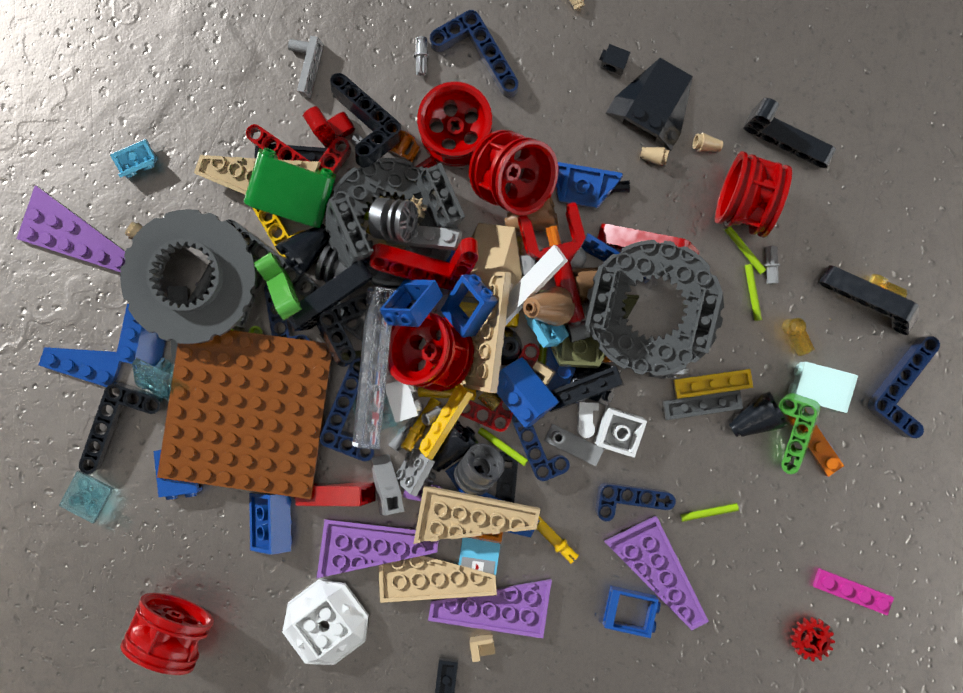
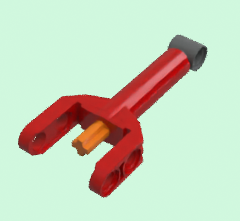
M572 202L566 204L565 214L572 238L571 242L561 244L557 226L545 228L550 247L543 248L539 252L531 220L527 215L518 216V224L528 256L539 261L555 245L559 247L568 260L554 275L557 287L565 288L572 295L571 299L572 303L575 304V310L571 320L568 322L570 325H567L566 329L569 333L568 338L570 342L590 338L591 332L589 326H585L586 320L582 321L585 319L570 263L586 238L577 204Z

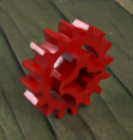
M811 617L810 621L803 618V624L797 621L798 628H792L795 635H790V638L794 640L791 646L796 648L795 652L801 655L803 659L809 658L812 662H814L815 657L822 661L823 654L828 657L827 651H833L830 644L835 643V640L830 638L834 635L829 630L830 626L826 623L824 624V621L821 619L816 620L814 617ZM813 627L820 628L822 631L815 630ZM804 647H805L806 649H807V648H810L812 651H807V650L804 649Z

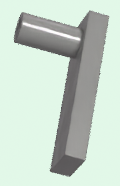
M310 36L309 42L290 39L288 42V49L290 51L306 53L297 92L305 98H311L324 46L321 40L315 36Z
M551 424L544 439L545 442L594 466L597 465L604 451L603 448L554 424Z

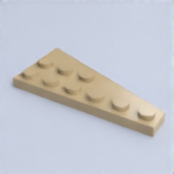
M200 155L194 174L245 195L256 158ZM281 160L317 172L321 162Z
M425 485L413 544L449 538L475 537L491 533L500 534V532L535 530L537 529L540 508Z

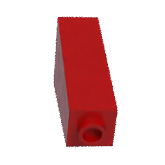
M374 482L313 484L311 499L294 497L296 506H362L376 501Z

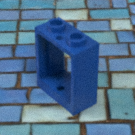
M476 274L461 275L440 311L461 337H471L477 335L498 300L493 295V292L483 284L479 276ZM468 290L479 301L470 318L459 306Z
M404 280L380 308V312L387 325L419 327L443 297V294L436 280ZM412 300H417L410 309H405Z
M610 585L602 623L604 628L651 638L652 633H655L656 630L655 616L656 613L659 614L661 603L656 595ZM620 595L649 601L644 627L614 621Z

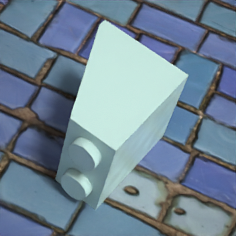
M799 362V365H796L794 369V382L790 384L788 393H795L813 399L820 404L821 409L837 413L848 412L858 375L809 362Z

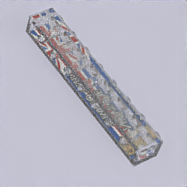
M369 287L367 291L352 446L359 448L380 449L392 327L385 322L380 308L395 292V289Z

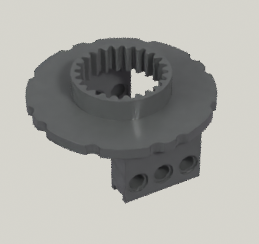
M380 158L378 162H374L369 167L352 168L338 181L333 189L334 196L328 200L325 224L326 232L331 236L329 240L330 246L338 252V259L346 268L363 260L373 275V279L370 280L372 284L383 287H399L404 280L411 279L378 271L370 266L373 241H367L368 234L365 232V227L362 226L367 209L371 208L375 199L381 197L394 198L395 201L398 199L410 201L413 196L417 199L423 198L422 203L427 205V209L424 211L425 217L418 218V226L458 229L465 215L442 163H438L430 168H423L422 166L415 167L412 162L403 159ZM406 246L404 249L445 262L451 254V250Z
M185 209L165 213V216L161 219L154 218L137 232L132 239V246L125 251V264L121 267L120 282L123 298L129 302L128 309L144 329L150 333L156 332L159 338L166 341L174 339L180 344H198L211 341L215 335L222 336L235 326L245 328L264 278L256 270L254 256L248 251L249 244L234 226L227 221H220L219 217L212 213L202 214L199 210ZM182 247L198 249L208 256L207 259L213 262L210 266L215 269L212 275L216 278L211 280L214 286L208 288L210 294H204V300L197 299V304L192 302L189 305L177 304L174 301H170L169 297L163 296L165 292L159 290L161 284H159L160 279L164 277L162 274L167 261H170L171 257L169 256L171 252H175V248L179 250Z
M646 240L625 246L619 254L611 255L602 265L598 266V271L593 277L594 285L588 290L587 294L589 306L586 308L587 319L585 326H589L593 339L600 343V350L611 361L624 369L631 368L637 374L643 375L646 372H650L653 376L681 371L686 368L688 363L697 362L706 353L709 354V350L717 338L716 331L722 326L721 310L724 308V298L717 276L711 274L709 264L700 255L688 247H677L671 241L658 243L655 240ZM652 275L656 279L663 276L664 281L671 279L670 284L672 285L677 283L676 289L683 290L681 297H686L683 304L687 305V308L683 309V312L687 315L682 316L681 319L684 323H678L679 329H673L672 335L666 333L665 338L658 335L657 340L653 336L646 339L645 334L639 336L638 330L633 332V326L627 325L629 319L623 317L626 311L622 310L626 306L623 300L628 299L625 293L632 291L630 286H637L636 281L643 282L644 277L650 280Z

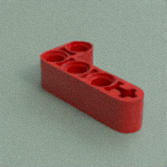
M314 106L302 115L314 135L325 148H328L335 138H345L355 130V126L345 112H340L327 120L321 110Z

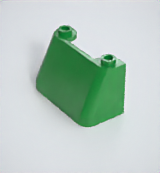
M259 148L244 197V203L252 208L319 228L325 216L336 174L327 168L314 172L278 160L274 150Z

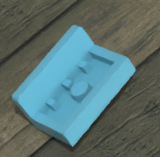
M147 139L110 154L120 172L118 174L120 178L123 176L130 178L137 174V170L142 168L144 171L154 167V163L158 160Z
M524 315L528 326L534 331L538 342L544 348L557 346L569 336L564 325L552 326Z

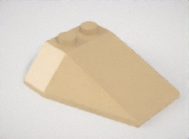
M478 223L471 238L476 239L478 242V261L470 274L479 276L483 284L488 288L493 272L512 273L510 292L523 278L516 228ZM469 290L464 298H475Z

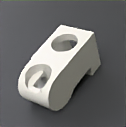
M578 402L577 432L580 436L590 438L594 435L593 411H599V403Z

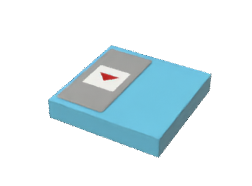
M462 538L459 565L496 575L500 543Z

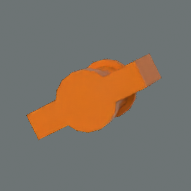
M401 130V141L388 152L401 159L413 162L420 147L414 136ZM413 140L414 144L408 155H406L405 153Z

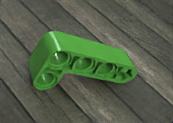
M270 252L255 261L254 265L267 282L273 304L281 318L286 320L302 310L289 275L273 253Z
M788 393L780 401L779 408L782 413L795 417L796 420L781 467L784 472L795 474L805 458L821 407L813 399L795 393ZM786 400L792 401L795 406L789 407L786 404ZM805 407H811L814 410V414L807 413ZM799 425H805L808 431H802ZM793 443H800L802 449L796 448ZM794 456V457H796V458H795L794 463H793V465H792L790 460H791L792 457Z

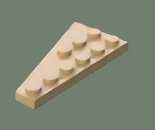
M493 272L488 289L493 292L498 302L477 335L472 336L474 345L472 367L466 378L460 383L468 389L497 393L512 273Z
M425 555L378 565L380 603L497 595L495 574Z

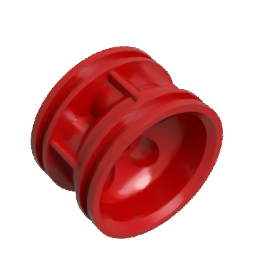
M446 82L434 87L425 95L417 113L418 129L425 150L442 165L449 167L470 165L471 157L477 145L487 135L492 133V111L486 97L477 88L463 82ZM453 104L457 107V112L454 116L445 114L444 108L446 105ZM468 112L477 113L478 119L474 123H467L465 121V115ZM436 121L441 122L444 126L443 130L438 133L430 129V125ZM458 125L459 130L455 129V131H453L452 126L456 127ZM468 134H474L478 138L473 144H466L464 142V138ZM446 140H452L456 143L454 149H446L442 145Z
M498 130L487 135L474 150L469 166L470 184L475 194L482 200L500 206L502 209L516 215H529L542 208L544 203L552 196L558 180V161L554 151L546 143L524 137L510 130ZM521 150L520 156L514 159L515 154ZM524 168L523 175L521 179H519L521 169ZM509 182L510 191L506 194L505 186Z
M741 151L733 161L722 186L715 212V222L717 224L724 222V225L727 227L745 224L749 226L750 234H757L762 238L768 236L780 217L792 181L791 166H782L779 162L775 163L753 154L748 156L747 152Z
M430 312L419 327H391L387 368L391 375L399 382L435 392H444L457 387L468 375L474 359L472 337H461L447 318ZM439 329L442 334L440 341L436 338V333ZM424 338L426 344L424 345L423 349L420 350L418 347L421 340ZM421 360H425V361H426L425 367H424L422 370L419 371V370H418V364H419V362H420Z
M147 593L142 595L133 620L125 633L120 648L128 659L146 669L168 675H185L193 671L199 658L198 641L209 635L214 619L204 608L181 597L165 593Z

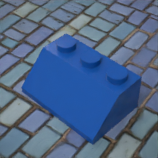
M127 304L115 361L161 368L167 341L159 338L156 332L150 333L134 319L128 309L129 304Z
M523 357L499 371L497 394L524 428L531 427L559 403L558 399Z
M263 492L249 493L250 551L270 555L291 551L292 519L290 496Z

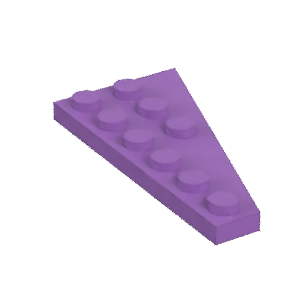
M34 186L17 236L18 240L121 272V267L125 264L124 249L94 229L40 187Z
M653 516L604 541L691 630L709 622L657 516Z
M325 519L317 578L437 553L439 540L413 544L416 532L413 529Z
M548 579L497 588V595L432 599L428 621L543 638L552 580Z

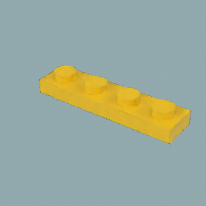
M751 369L673 380L676 399L753 388Z
M459 384L453 390L448 402L442 408L441 413L432 424L426 437L422 440L418 449L426 458L431 460L434 458L473 396V393L464 385Z

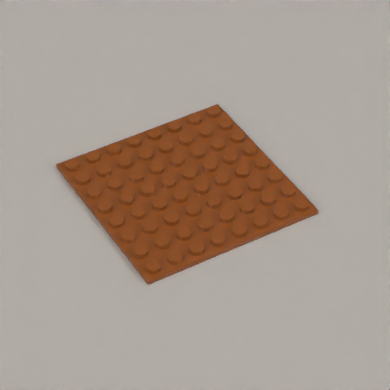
M230 330L222 336L215 335L211 341L204 343H178L157 478L311 499L332 355L326 343Z

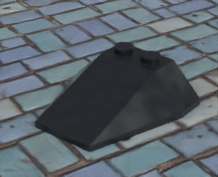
M659 58L615 96L606 114L621 123L626 119L657 137L655 142L671 151L682 132L693 76L666 60Z

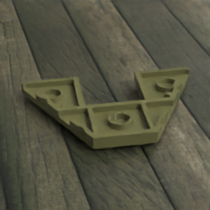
M626 294L628 299L623 300L626 306L622 308V310L626 311V314L623 316L624 318L629 317L639 299V295ZM592 335L590 338L570 342L567 337L557 346L550 347L559 366L599 368L606 357L599 348L600 343L594 340Z

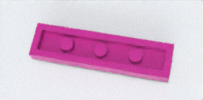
M821 568L818 569L813 583V587L887 616L894 597Z

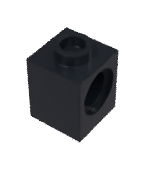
M609 44L608 49H603L599 60L602 61L600 68L621 76L631 52Z

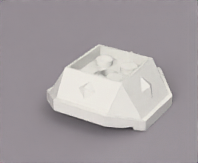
M319 578L288 602L282 633L305 664L335 665L366 641L369 614L346 583ZM321 621H327L330 627H322Z

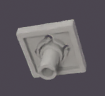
M413 447L412 451L406 454L403 464L396 472L398 484L409 494L417 496L424 482L431 485L434 481L430 480V478L436 479V474L430 472L435 461L426 458L419 449Z

